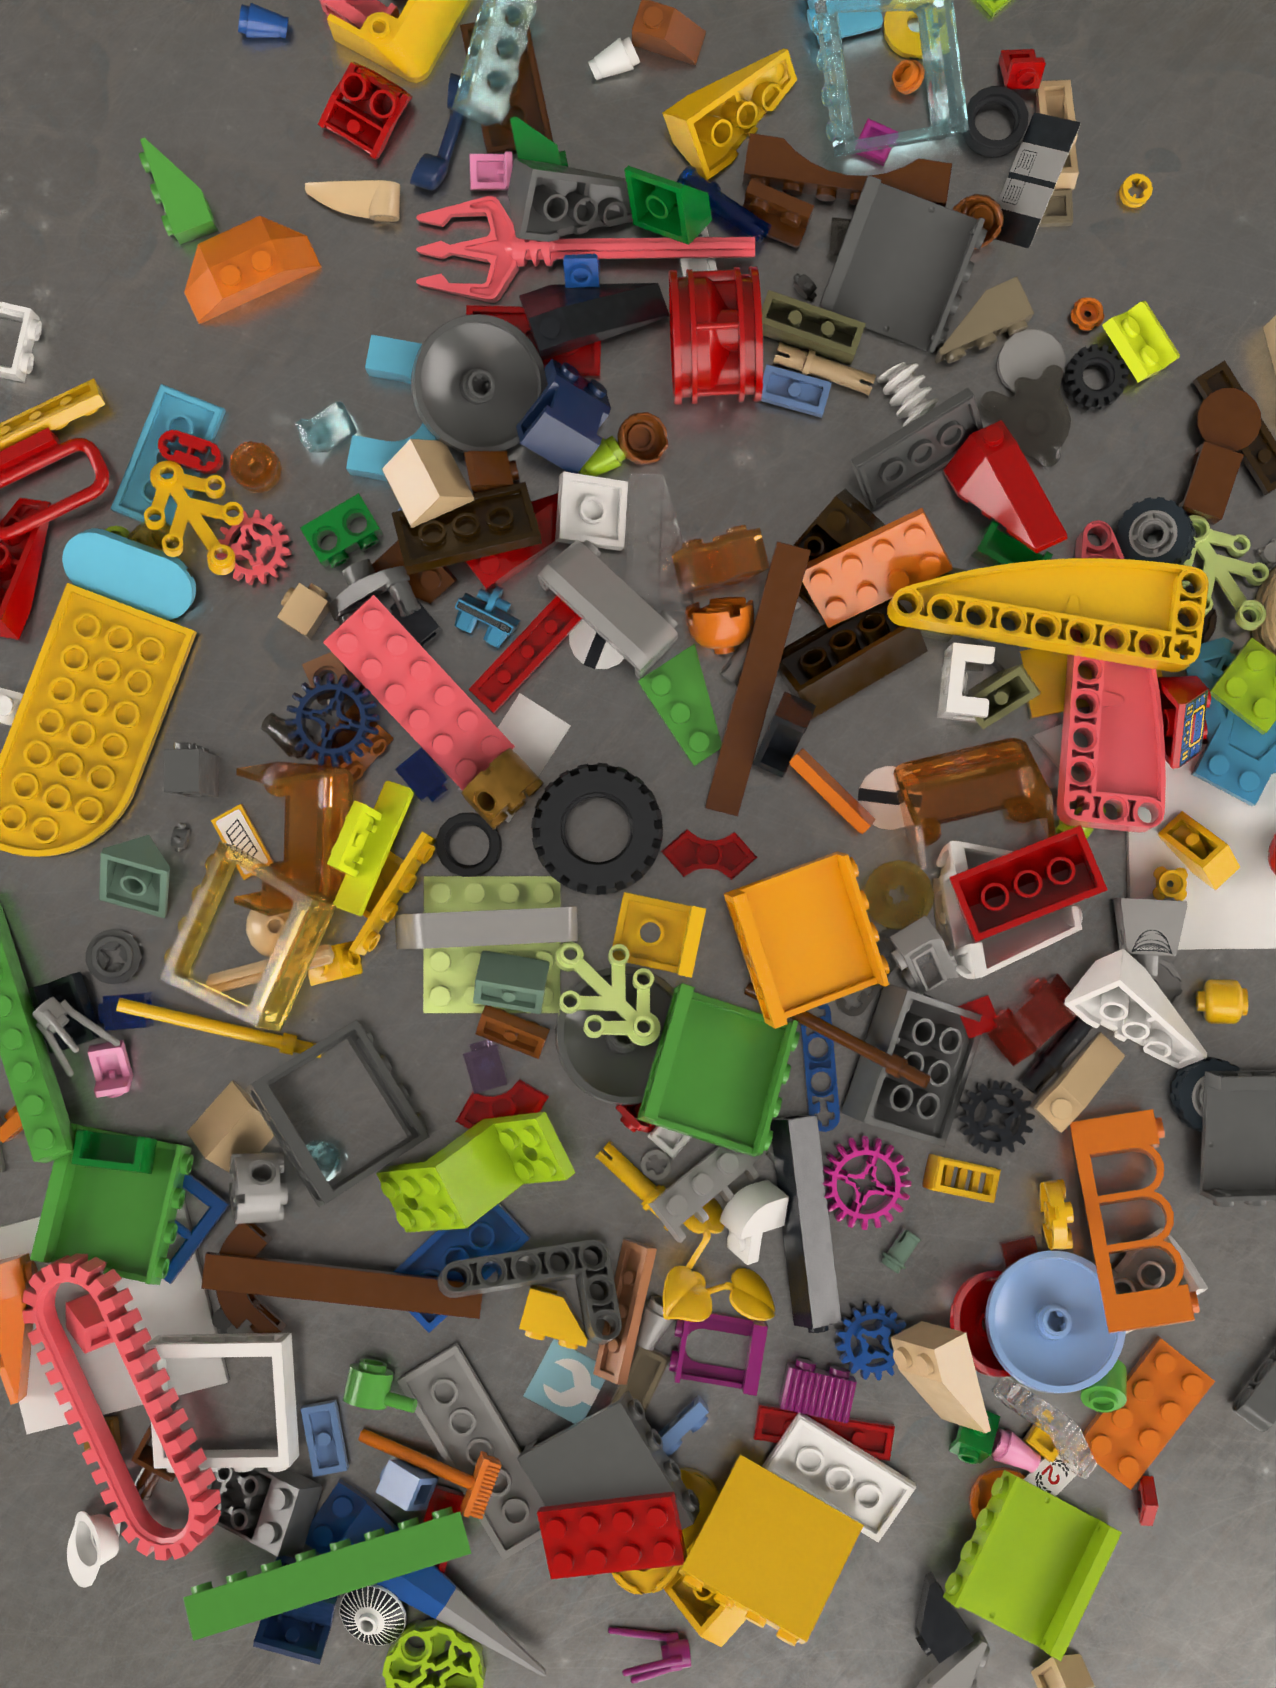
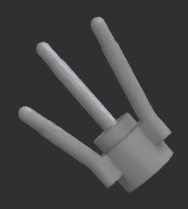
M51 997L42 1003L32 1013V1016L37 1020V1028L44 1034L68 1076L73 1075V1070L53 1036L57 1032L74 1053L79 1051V1047L63 1028L69 1022L67 1014L114 1046L120 1045L118 1039L73 1009L66 1000L59 1003L54 997Z

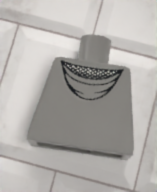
M1114 898L1120 950L1125 949L1129 954H1137V961L1151 976H1158V956H1176L1187 910V901Z

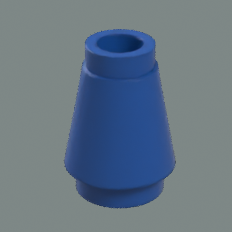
M250 3V6L242 4L238 33L246 34V38H286L289 17L282 16L253 3Z

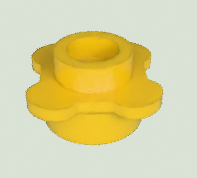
M1160 866L1154 870L1153 876L1156 878V887L1153 889L1152 894L1155 899L1174 898L1176 901H1182L1186 898L1187 892L1185 889L1188 873L1184 868L1179 867L1175 870H1167L1165 867ZM1168 881L1173 882L1172 887L1167 886Z

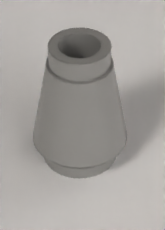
M651 1296L650 1300L644 1304L636 1344L646 1350H654L656 1344L674 1321V1319L668 1320L663 1318V1297Z

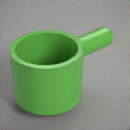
M363 1358L360 1359L359 1363L350 1364L343 1395V1401L347 1404L371 1410H384L389 1406L414 1413L417 1407V1399L390 1392L394 1372L386 1368V1363Z
M1117 1360L1112 1369L1101 1380L1082 1389V1403L1095 1411L1103 1413L1122 1408L1127 1402L1126 1366L1120 1360Z

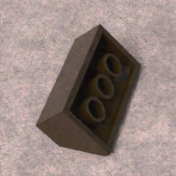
M891 599L830 628L825 623L784 647L778 672L792 695L816 705L811 720L928 651L920 629L899 626L890 620L887 614V607ZM897 601L898 608L902 612L908 613L906 609L899 603V601Z

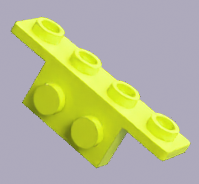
M386 781L374 809L354 800L327 862L331 867L345 873V877L333 902L334 907L357 916L363 915L415 791L413 789Z

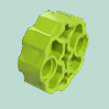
M436 1619L426 1621L414 1620L405 1626L400 1637L389 1647L382 1672L386 1688H400V1686L402 1688H483L486 1674L482 1657L483 1647L480 1642ZM418 1636L423 1639L425 1645L421 1648H414L409 1644L408 1639ZM446 1641L451 1642L450 1648L445 1651ZM461 1649L463 1653L470 1651V1657L467 1658L465 1654L459 1656L458 1650ZM429 1668H431L434 1671V1673L428 1674ZM441 1670L440 1676L435 1671Z

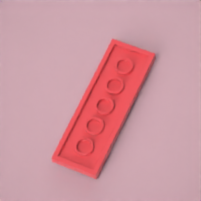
M374 594L323 641L332 653L371 692L462 791L481 771L484 772L494 759L507 749L515 747Z

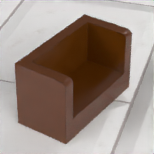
M1203 442L1195 453L1198 459L1184 501L1178 506L1182 507L1188 516H1202L1209 524L1214 525L1223 518L1244 455L1208 442Z

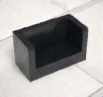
M784 692L752 764L775 775L784 777L790 764L789 761L792 759L803 734L808 728L816 705L788 692Z

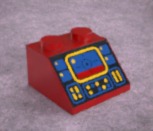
M1198 676L1158 678L1164 725L1165 760L1172 769L1182 767L1200 754L1202 742L1207 737L1208 728L1205 715L1206 708H1209L1211 704V692Z

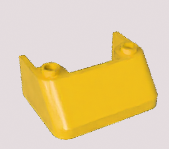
M408 0L398 19L385 12H376L367 17L361 29L331 13L327 21L334 41L409 82L419 83L427 79L472 0Z

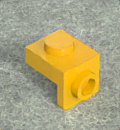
M354 941L332 945L331 948L334 952L333 962L307 970L311 986L362 974L360 954L349 950Z

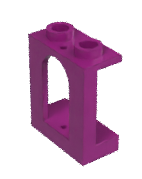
M712 1312L706 1320L701 1322L677 1319L674 1337L680 1338L678 1351H671L669 1371L674 1372V1382L680 1383V1379L739 1388L742 1389L743 1394L757 1396L768 1330L767 1322ZM697 1329L750 1336L745 1368L738 1369L692 1360L685 1350L687 1336Z

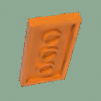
M920 508L809 561L802 582L827 627L830 628L891 599L901 588L934 579L953 570V567L923 508Z
M1157 1336L1127 1375L1126 1404L1112 1412H1098L1074 1445L1131 1490L1215 1381Z

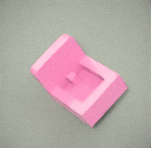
M505 151L504 154H470V191H508L514 163L512 151Z
M119 1040V1046H114L110 1042L89 1046L87 1053L96 1080L94 1087L96 1098L105 1096L115 1098L130 1090L133 1072L124 1040Z

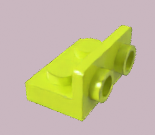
M1146 301L1139 302L1127 312L1114 316L1102 324L1138 383L1156 375L1180 357L1177 349Z

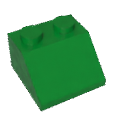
M629 165L624 169L633 224L635 226L689 245L712 221L709 194L707 192Z

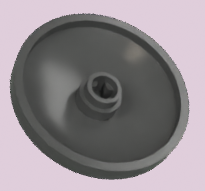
M481 314L466 315L452 319L433 331L420 347L414 360L411 374L412 397L422 422L439 441L462 453L468 451H504L520 443L516 426L547 387L544 364L530 339L511 323L494 316Z
M625 966L626 1001L636 1010L637 989L632 984V978L634 973L641 968ZM611 967L597 971L611 986ZM654 973V982L650 988V1013L658 1018L661 1030L656 1041L650 1045L640 1046L634 1044L627 1035H601L598 1038H591L585 1034L584 1023L591 1015H598L604 1021H625L616 1011L577 1010L572 1014H568L561 1009L559 1010L555 1026V1044L560 1063L568 1077L578 1088L599 1101L615 1105L642 1103L674 991L670 984ZM639 975L637 977V981L641 985L649 983L647 976ZM584 980L572 989L579 996H600ZM566 997L564 1004L567 1007H574L576 1000L572 997ZM592 1021L588 1024V1028L593 1032L601 1029L598 1022ZM645 1022L637 1024L638 1030L642 1033L650 1030L649 1025Z

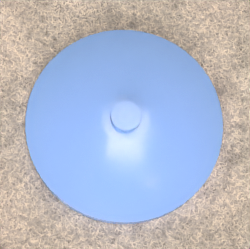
M1042 1251L1021 1258L1010 1265L999 1276L987 1300L985 1325L987 1337L995 1357L1013 1378L1032 1389L1054 1394L1085 1389L1101 1380L1112 1369L1122 1351L1126 1331L1108 1334L1096 1265L1079 1255L1065 1251Z

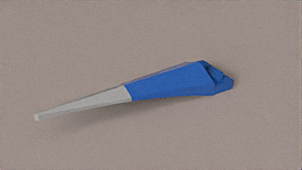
M340 1478L314 1516L305 1544L320 1554L331 1552L329 1544L350 1538L351 1545L365 1541L363 1535L365 1533L384 1528L385 1534H389L399 1529L367 1496ZM435 1565L376 1583V1585L391 1591L399 1600L537 1674L546 1676V1669L487 1616Z

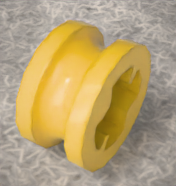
M1143 174L1130 175L1120 186V200L1124 205L1131 208L1142 206L1152 195V182ZM1132 183H1136V188L1139 185L1143 188V192L1139 195L1140 198H1136V194L1133 197L1129 194L1128 191L1132 187Z

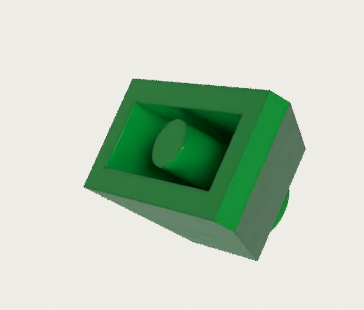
M518 117L509 118L518 159L540 161L568 167L565 150L559 151L557 144Z

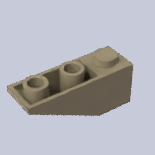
M1017 276L983 293L938 351L935 357L936 364L943 360H946L947 363L955 362L966 355L965 351L977 346L979 350L986 348L997 341V336L1008 332L1009 336H1012L1028 327L1027 323L1034 315V311Z

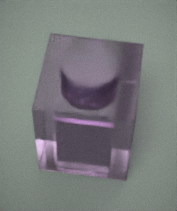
M489 1039L469 1044L471 1051L465 1052L463 1056L474 1094L507 1085L509 1078L499 1043L490 1045Z

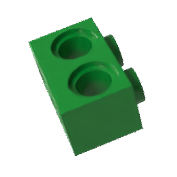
M359 493L300 527L324 568L330 565L332 568H336L350 559L348 556L350 553L359 548L361 551H365L379 542L378 537L383 535ZM356 518L367 520L366 528L360 533L350 531V524ZM327 535L337 536V544L331 550L321 549V541Z

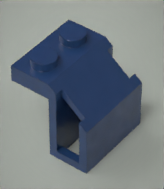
M552 358L544 368L548 386L516 426L521 445L562 469L577 474L600 446L602 438L597 435L598 428L609 416L611 406L607 390L600 382L594 379L588 381L580 376L578 370L569 363L564 362L562 365Z
M288 1556L276 1558V1561L281 1560L282 1566L296 1562L295 1558ZM340 1595L260 1620L253 1647L320 1665L331 1631L336 1601Z

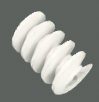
M905 362L899 363L885 371L876 380L878 383L888 382L883 388L885 395L895 394L889 403L892 407L901 406L896 413L897 417L900 419L909 417L903 424V427L932 410L939 402L938 398L926 399V396L932 390L931 386L919 387V384L925 379L924 374L919 376L912 375L919 366L918 363L908 365Z

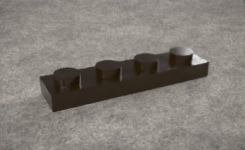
M1225 360L1193 380L1204 400L1211 393L1222 388H1236L1244 391ZM1261 418V428L1258 436L1249 446L1237 452L1244 455L1243 462L1264 495H1267L1276 489V440Z

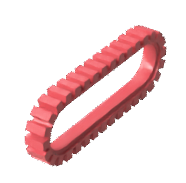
M76 1253L72 1256H64L35 1273L28 1282L31 1287L24 1290L22 1302L30 1305V1307L22 1311L24 1324L35 1323L36 1329L27 1333L32 1346L43 1342L45 1346L36 1355L41 1365L52 1362L54 1366L52 1370L45 1374L50 1385L60 1381L63 1388L54 1394L59 1405L69 1401L72 1405V1408L66 1411L64 1416L69 1425L78 1421L81 1425V1428L75 1431L73 1435L78 1445L87 1441L90 1444V1448L85 1450L82 1455L87 1465L97 1461L100 1466L91 1474L96 1485L107 1481L109 1487L100 1494L105 1505L116 1501L118 1507L110 1512V1516L114 1524L125 1521L128 1525L121 1535L128 1544L134 1539L139 1538L136 1550L145 1556L154 1551L156 1560L167 1561L172 1556L174 1560L179 1559L192 1552L214 1531L212 1527L219 1521L221 1511L214 1508L221 1503L219 1489H207V1486L216 1480L211 1467L202 1471L198 1467L207 1458L202 1447L193 1451L189 1447V1445L197 1440V1436L193 1428L184 1431L180 1428V1425L187 1421L188 1417L183 1407L175 1411L171 1408V1405L178 1401L179 1397L174 1387L166 1391L162 1389L161 1385L170 1380L165 1367L154 1371L152 1367L161 1358L156 1347L148 1351L144 1350L143 1345L151 1340V1336L147 1328L139 1331L135 1330L133 1325L141 1321L142 1317L138 1308L130 1311L126 1310L124 1305L133 1300V1297L128 1288L117 1291L114 1287L122 1279L115 1269L103 1274L107 1262L98 1257L88 1261V1254ZM71 1282L82 1286L96 1301L186 1496L189 1515L188 1522L184 1528L171 1529L162 1526L152 1518L145 1508L58 1318L55 1298L61 1283Z

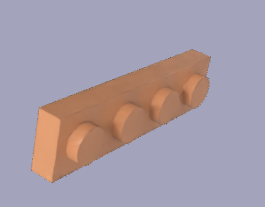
M623 1239L614 1278L622 1328L616 1338L609 1343L599 1345L593 1372L594 1375L617 1385H627L657 1251L656 1248ZM605 1320L602 1335H609L610 1325Z

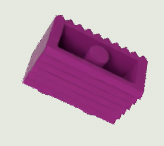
M797 1358L796 1363L787 1362L779 1397L780 1408L848 1423L857 1384L855 1377L850 1376V1371L838 1366H830L829 1371L816 1368L817 1363Z

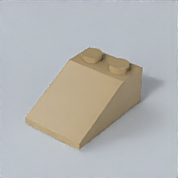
M921 1321L890 1337L894 1350L893 1358L898 1365L899 1371L942 1420L983 1433L991 1431L965 1332Z

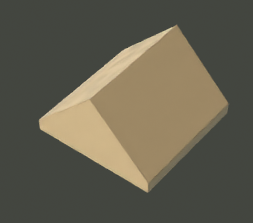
M410 439L382 468L411 528L474 501V497L448 446L441 441Z
M233 1080L187 1131V1134L205 1159L227 1172L230 1170L232 1154L260 1153L274 1137L249 1094Z

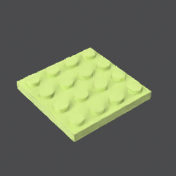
M424 876V913L561 907V883L552 876ZM561 942L423 949V1013L483 1012L485 1005L473 1003L475 979L482 951L549 961L550 965L541 1013H559L561 969L556 964L555 956ZM494 1007V1008H498V1009H503V1010H505V1011L508 1012V1013H529V1012H523V1011H517V1010H511V1009H505V1008Z

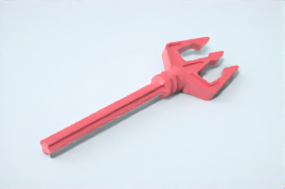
M494 196L478 198L416 216V219L421 223L444 227L452 217H488L491 231L486 237L451 245L438 241L416 249L420 254L442 260L450 256H457L490 263L487 281L483 284L449 283L442 273L416 280V283L421 287L488 303H496L502 298L518 273L519 267H525L528 260H532L534 266L537 267L540 260H544L546 266H552L556 260L563 259L565 255L596 254L598 259L755 258L756 253L755 237H696L689 245L671 238L559 239L551 242L519 239L515 235L513 222L500 201Z

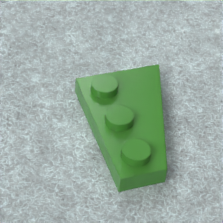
M694 643L638 680V683L695 767L719 751L722 743Z

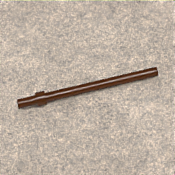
M750 982L744 994L758 1001L753 984ZM807 1011L789 1017L886 1068V1073L898 1079L903 1077L922 1088H926L931 1079L930 1075L909 1065L907 1059L897 1054L890 1055Z

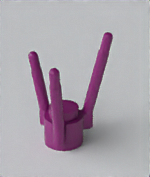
M608 1628V1633L667 1642V1645L661 1646L662 1660L637 1665L622 1671L624 1676L639 1674L631 1678V1683L633 1684L669 1672L681 1671L682 1668L691 1667L688 1638L679 1640L678 1632L659 1633L628 1628Z

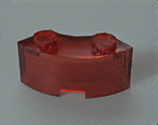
M1058 973L1048 981L1045 977L1038 979L1028 988L1031 994L1013 1009L1007 1007L992 1019L996 1025L987 1035L1013 1066L1039 1050L1051 1036L1077 1016L1064 1004L1065 998L1072 990Z

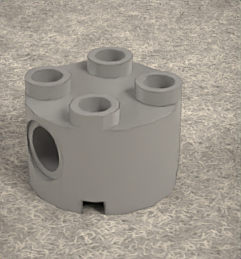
M283 1152L232 1154L229 1175H232V1183H229L231 1216L234 1224L277 1222L278 1220H283V1204H287L288 1201L287 1184L280 1182V1173H284Z

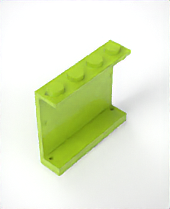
M1004 1469L1001 1478L998 1477L992 1486V1496L987 1507L981 1510L976 1519V1529L971 1540H968L961 1550V1560L955 1573L953 1572L945 1583L946 1591L943 1598L958 1609L962 1607L1038 1646L1049 1656L1062 1661L1122 1532Z

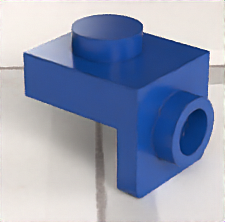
M596 254L565 255L563 257L565 288L600 287V259H598Z

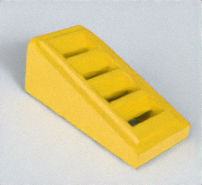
M929 1154L922 1186L933 1191L994 1203L1001 1169ZM954 1167H958L955 1185L952 1187L951 1181ZM968 1170H972L969 1188L965 1190ZM982 1172L986 1173L982 1193H979L977 1191Z

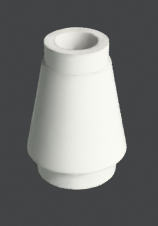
M630 37L623 40L618 38L596 55L594 59L588 61L596 80L635 70L633 66L641 63Z

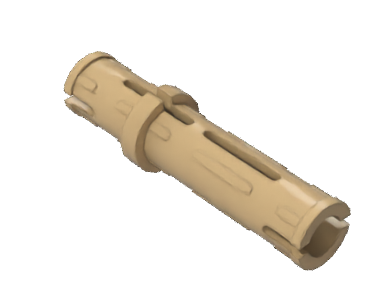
M779 342L777 351L790 357L786 358L775 354L773 364L801 371V374L807 376L809 374L851 388L868 396L870 395L872 387L860 383L859 380L874 384L876 374H870L816 356V351L810 349L809 352H805Z

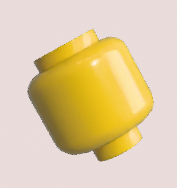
M1209 979L1205 982L1203 991L1196 992V1010L1203 1012L1205 1020L1210 1024H1237L1241 1017L1247 1016L1248 1013L1247 988H1242L1241 984L1234 979Z

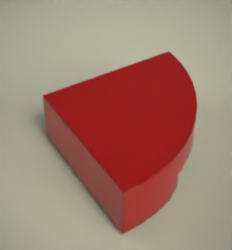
M1141 1476L1138 1491L1141 1492L1142 1507L1138 1508V1519L1141 1526H1153L1159 1506L1154 1477Z

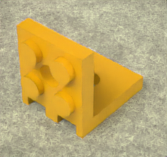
M624 892L612 946L622 944L628 948L630 955L627 963L673 972L680 976L692 978L706 908ZM648 922L655 923L660 928V937L652 943L645 942L640 936L641 927ZM615 951L612 954L613 958L618 961L625 958L621 951Z

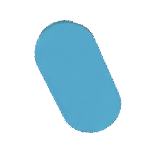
M98 528L78 533L68 541L64 548L62 562L65 573L73 585L165 620L180 617L188 610L195 599L196 583L193 575L191 577L186 570L188 567L179 558L169 557L158 549Z

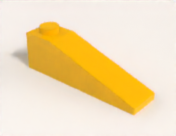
M783 48L685 96L662 112L673 144L703 180H709L735 160L739 155L737 149L744 140L750 136V133L755 134L758 128L756 125L766 112L773 111L797 81L788 49Z

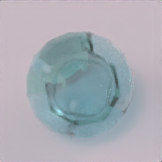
M325 1139L314 1140L305 1145L326 1180L331 1181L335 1178L343 1162L341 1152L337 1146Z

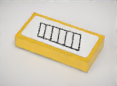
M239 804L211 820L243 880H247L275 864L243 804Z

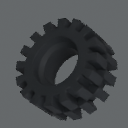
M1091 344L1089 348L1085 346L1078 353H1075L1065 367L1066 371L1062 378V381L1066 383L1063 386L1064 391H1069L1070 396L1068 399L1071 402L1074 399L1079 402L1077 406L1081 409L1083 406H1088V410L1091 411L1099 407V410L1104 409L1107 405L1115 402L1127 386L1128 379H1126V376L1129 374L1128 368L1123 366L1125 361L1123 358L1119 359L1117 357L1119 352L1116 349L1112 352L1109 351V345L1103 344L1101 347H1098L1097 344ZM1091 365L1102 367L1108 375L1107 385L1098 390L1089 388L1083 380L1085 368Z

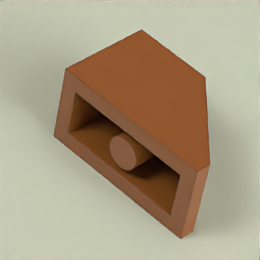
M641 0L632 27V44L634 47L696 66L706 31L674 7L651 0Z

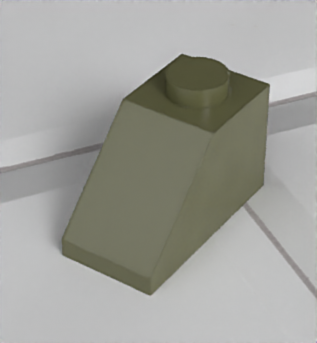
M1022 664L994 673L969 689L966 696L989 700L988 717H974L980 727L985 729L1040 695L1041 691Z

